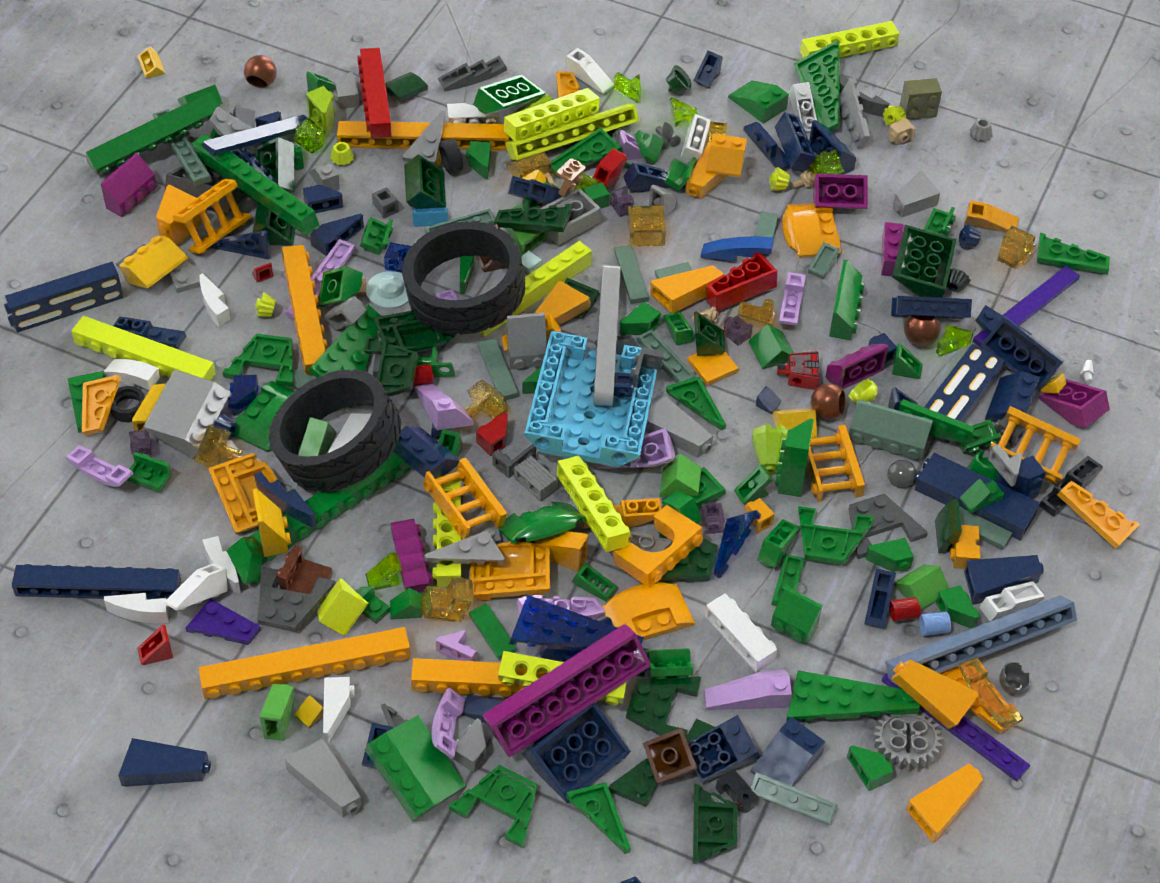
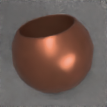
M255 55L247 60L244 65L245 79L255 87L266 88L276 79L277 68L275 63L265 55Z
M910 315L904 324V333L908 341L920 347L932 344L939 337L941 331L940 322L936 316Z
M833 383L820 385L811 395V408L816 410V415L821 419L834 420L843 415L846 405L844 389Z

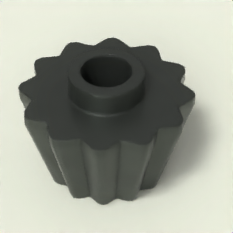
M953 268L949 272L947 287L954 292H961L969 285L971 279H969L965 272Z

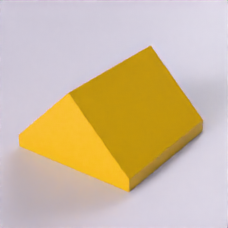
M801 408L773 411L775 426L781 425L789 430L808 419H814L811 438H817L816 410Z

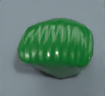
M980 450L973 457L967 468L996 481L999 471L988 460L989 457L983 458L984 451Z

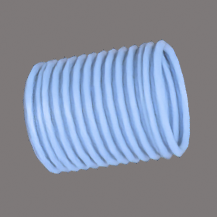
M946 611L920 615L919 625L923 636L950 633L951 621Z

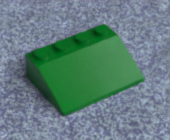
M419 715L382 734L368 743L365 748V752L412 822L466 787L446 755L434 746L432 735Z

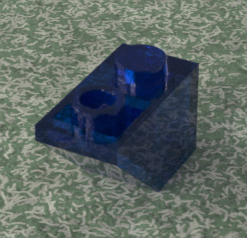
M234 375V381L230 382V394H232V397H228V408L232 409L233 416H237L246 410L258 396L259 385L257 375Z

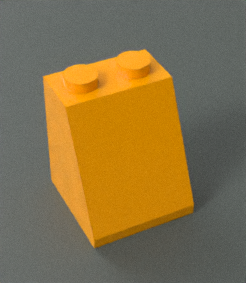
M170 184L166 187L156 215L159 236L169 238L178 246L190 235L186 224L174 221L172 215L195 200L196 197ZM199 214L194 216L192 220L195 228L201 224Z

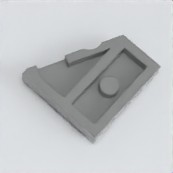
M185 260L169 272V276L176 292L181 293L200 287L199 275L203 272Z

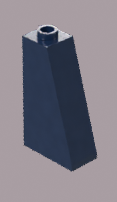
M1038 555L967 560L964 569L973 605L982 603L986 597L1001 594L1004 588L1032 581L1036 584L1044 572L1043 564L1039 562Z
M132 738L118 776L121 786L125 787L203 781L205 774L209 773L211 761H209L208 754L205 751Z

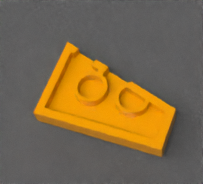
M119 375L83 383L82 433L85 436L103 432L121 380Z

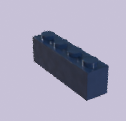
M784 112L775 125L777 136L790 168L794 171H807L816 156L799 116Z

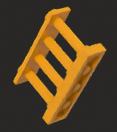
M222 180L172 215L174 221L186 224L195 243L188 248L189 252L205 253L207 248L238 226L246 224L247 220L252 217L251 214L240 212L232 195L233 189L238 187L235 180ZM223 196L226 197L234 214V217L227 221L219 204V199ZM210 205L213 206L221 223V226L216 230L213 229L205 212L206 208ZM199 214L208 233L203 239H200L192 222L193 217Z
M1010 406L1005 416L1009 423L998 445L1007 452L1009 458L1022 453V460L1025 458L1023 454L1033 434L1038 433L1044 438L1035 456V459L1041 464L1051 442L1055 441L1061 444L1062 448L1051 470L1042 466L1046 471L1044 479L1053 484L1055 482L1059 483L1063 475L1058 472L1068 451H1075L1081 439ZM1021 425L1025 427L1026 432L1016 453L1006 449L1005 446L1015 426ZM992 442L988 451H991V448L997 444Z
M838 425L837 433L834 436L811 438L810 446L832 443L839 445V451L812 454L809 447L806 466L812 483L811 492L812 495L816 496L817 502L822 501L823 492L842 489L853 490L855 498L863 497L865 483L846 425ZM837 458L844 461V466L817 469L815 461ZM845 473L849 477V481L821 484L820 476Z
M466 458L459 460L456 472L435 479L430 471L426 472L423 481L425 491L431 495L453 525L455 532L462 539L468 538L470 528L488 521L493 522L497 528L504 526L507 512ZM457 479L462 480L465 486L447 493L441 488V485ZM467 493L472 494L476 499L457 507L451 501V499ZM477 507L483 508L486 513L468 521L461 515V513Z

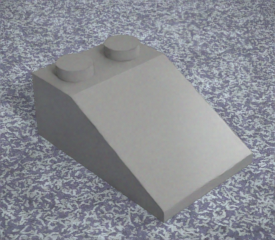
M545 313L507 316V354L510 369L541 367L547 348Z

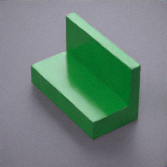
M693 157L686 165L674 158L670 163L664 182L679 191L690 179L696 158Z

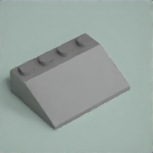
M174 370L142 429L193 458L202 449L215 424V420H217L231 392L216 382Z

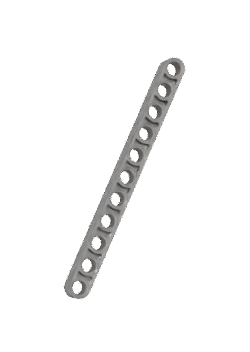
M602 266L593 405L612 407L620 266Z

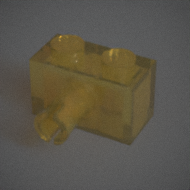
M482 379L467 390L473 403L465 410L471 418L480 411L494 418L510 409L502 393Z
M208 425L194 462L207 467H213L220 463L222 457L233 460L239 458L237 456H242L243 451L227 446L230 431L214 425Z

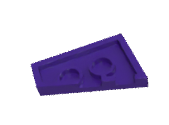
M212 599L204 605L185 627L186 632L189 633L199 632L203 633L204 636H218L227 641L249 645L261 631L258 624Z

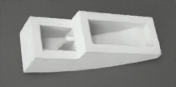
M202 273L199 276L203 302L211 319L220 327L231 320L229 308L226 306L224 293Z
M114 359L104 370V374L108 377L119 375L121 377L120 382L134 387L138 385L148 390L160 378L157 367L130 359Z
M219 537L203 539L204 550L209 564L214 563L225 568L227 587L236 594H240L236 569L226 551L222 552Z
M1032 581L1004 588L1001 594L986 597L979 608L991 622L1028 608L1042 600L1045 596Z
M146 593L104 596L107 611L114 615L144 623H169V608L165 605L166 598L147 600Z

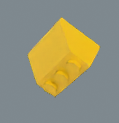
M155 236L147 245L138 248L135 254L126 257L124 262L119 265V268L128 284L148 289L188 259V257L169 238Z

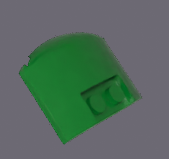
M274 381L261 387L259 395L247 409L237 416L235 420L237 431L234 437L266 452L272 451L269 443L270 425L283 402L296 391L282 385H277Z
M551 502L552 507L544 506L534 512H524L519 517L515 513L511 514L506 518L504 526L499 527L498 530L511 544H515L516 540H521L524 537L527 542L551 537L575 528V523L579 522V520L583 523L587 520L571 504Z

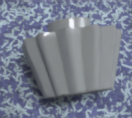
M986 118L977 119L970 128V135L978 141L990 139L993 135L991 122Z

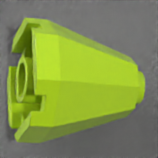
M765 424L753 428L752 445L758 463L764 465L770 474H774L778 469L782 438L787 439L789 429L781 425H776V429L771 428V425Z

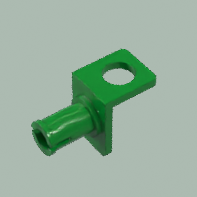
M433 347L431 357H418L417 365L430 364L434 377L455 376L452 362L439 363L440 357L436 347ZM446 367L450 371L442 372L440 371V368Z

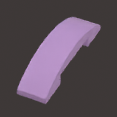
M788 272L779 323L797 326L806 275Z
M81 445L66 456V459L81 472L108 486L118 487L133 474L131 470L119 464L115 467L96 458L91 450Z
M449 687L444 693L434 717L432 742L437 749L452 759L455 756L457 742L453 739L456 719L463 713L465 699Z

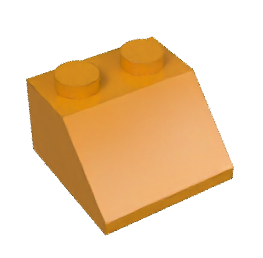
M713 134L706 172L741 177L747 139Z

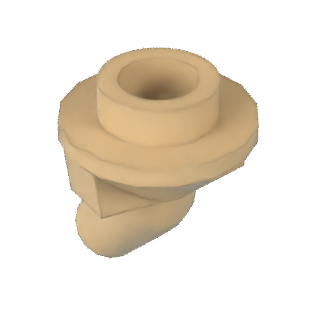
M804 171L801 174L802 179L791 182L793 189L804 185L810 188L813 186L815 176L812 172Z
M714 306L699 312L712 322H716L718 318V311H716Z

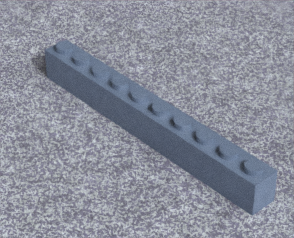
M1060 595L885 661L888 678L896 684L891 680L895 674L894 668L900 662L904 663L910 659L941 673L1077 621L1075 604L1073 601Z

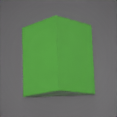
M679 453L673 461L663 468L660 497H668L676 490L689 496L699 495L701 467Z
M923 564L894 582V586L905 598L916 597L918 599L921 611L936 603L940 591L949 589L941 567Z

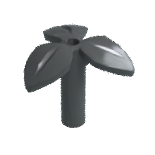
M664 122L663 127H656V132L664 140L661 150L666 149L668 143L672 147L680 143L681 138L679 136L672 137L674 130L670 124Z

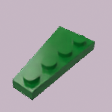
M599 128L547 163V167L557 176V171L571 158L579 161L586 167L601 161L613 148L620 152L623 151L622 147L602 128Z
M1040 232L1037 263L1061 267L1067 266L1073 269L1108 274L1109 256L1089 249L1086 251L1082 250L1075 244L1070 246L1062 243L1061 239L1054 238L1053 240Z
M902 400L899 411L933 420L929 436L965 444L970 443L975 429L974 426L910 401Z

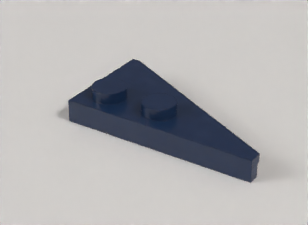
M266 230L224 237L209 247L267 260L271 256L269 235Z

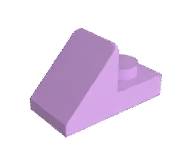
M466 631L440 636L436 639L437 652L458 661H476V651L472 647L464 645L466 643Z

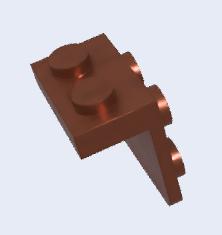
M294 545L292 551L286 555L283 568L278 570L277 579L279 580V587L284 590L311 594L317 578L329 579L332 574V568L305 560L302 547Z

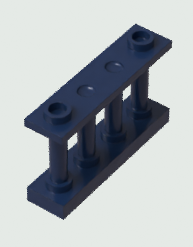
M916 296L892 297L891 316L909 317L910 315L950 319L971 318L972 299Z

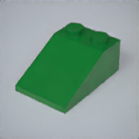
M751 80L729 94L728 98L764 124L787 109L789 94L777 85Z

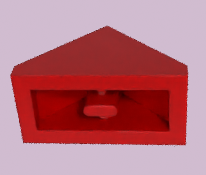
M161 625L137 647L141 665L173 658L166 625Z

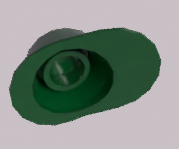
M678 65L672 68V71L666 78L669 92L674 91L677 94H681L686 90H690L692 86L688 74Z

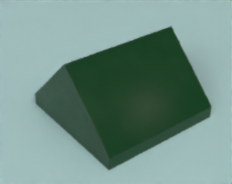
M695 311L694 326L697 356L723 354L725 352L724 330Z

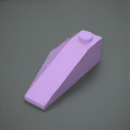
M433 384L414 386V390L436 430L471 426L474 424L469 413Z
M666 428L646 434L643 438L640 458L620 467L596 463V468L654 467L673 461L676 455L672 439Z
M533 595L517 600L521 629L531 644L549 641L605 615V610L596 598L572 597L571 600L560 599V596L546 599L542 598V595Z
M764 670L704 690L706 710L789 708L792 696L790 677L786 670Z

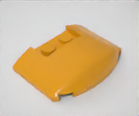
M814 203L787 205L782 219V231L787 245L790 249L794 248L797 251L796 256L798 258L815 257L824 242L839 248L838 256H841L840 238L836 230L833 208H817Z
M254 453L208 468L214 487L218 492L235 534L259 526L253 489H258L254 474L261 471L270 483L277 480L265 461L261 462L256 459L257 455Z
M531 542L499 543L496 545L505 558L504 564L498 565V562L485 561L484 564L470 563V598L492 601V598L542 595L550 591V548L548 547L544 550L537 547L536 543Z
M655 582L651 587L644 584L636 585L616 594L602 606L605 610L604 616L605 618H611L614 630L626 624L636 633L640 642L695 625L693 617L676 584Z

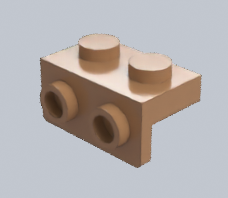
M571 158L556 173L557 176L564 179L558 192L563 197L569 192L572 193L576 185L579 186L583 181L584 177H582V174L586 167L579 161Z

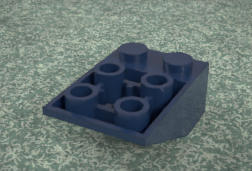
M738 715L688 742L697 766L695 772L701 783L727 774L733 769H740L760 758L757 748Z

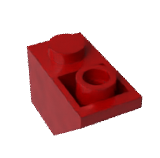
M613 148L599 162L592 180L603 183L605 187H615L628 155Z
M504 412L500 416L494 417L492 421L480 426L476 431V443L490 456L495 451H500L506 447L508 414Z

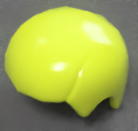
M866 379L855 386L848 396L856 405L858 399L871 403L877 396L878 387L872 380Z

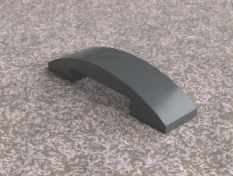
M841 74L840 94L849 80ZM859 91L860 97L858 101L863 106V112L884 117V109L888 108L890 103L877 95L870 98Z

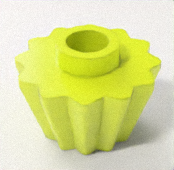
M888 106V108L884 109L883 120L886 122V125H891L906 118V112L900 106Z
M339 142L333 146L330 159L337 165L350 164V161L353 160L354 154L347 143Z
M779 167L775 168L769 178L770 189L772 191L785 190L788 187L790 175Z
M263 292L261 299L257 298L256 301L257 317H271L273 314L276 300Z

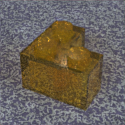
M1011 226L1003 237L997 261L1017 269L1020 264L1023 265L1025 263L1028 253L1032 254L1034 251L1036 236Z
M453 577L447 589L427 586L421 596L422 618L461 623L474 601L472 580Z

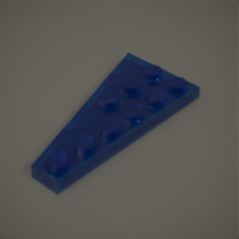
M527 595L509 644L526 643L530 647L546 645L550 649L581 651V649L588 648L613 632L617 627ZM637 635L640 643L642 644L644 637Z

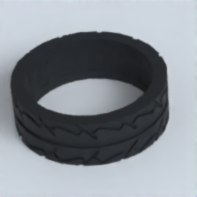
M466 221L447 224L441 228L438 227L418 239L408 250L403 261L402 276L410 308L414 311L413 314L421 323L441 333L454 335L460 333V335L478 333L488 328L491 329L504 322L507 316H511L516 311L525 294V276L518 245H515L514 239L507 232L487 223L473 221L468 223ZM462 256L488 257L500 262L508 269L504 278L494 288L474 298L464 300L441 299L421 289L424 279L434 268L446 261Z
M337 370L307 382L283 402L270 425L269 443L277 459L291 479L298 483V486L314 492H332L344 489L349 485L352 486L370 476L377 468L379 469L396 448L401 435L402 422L394 403L376 377L373 378V375L361 370ZM354 405L374 406L370 419L364 428L342 447L319 456H298V450L303 441L310 418L322 420L339 409Z

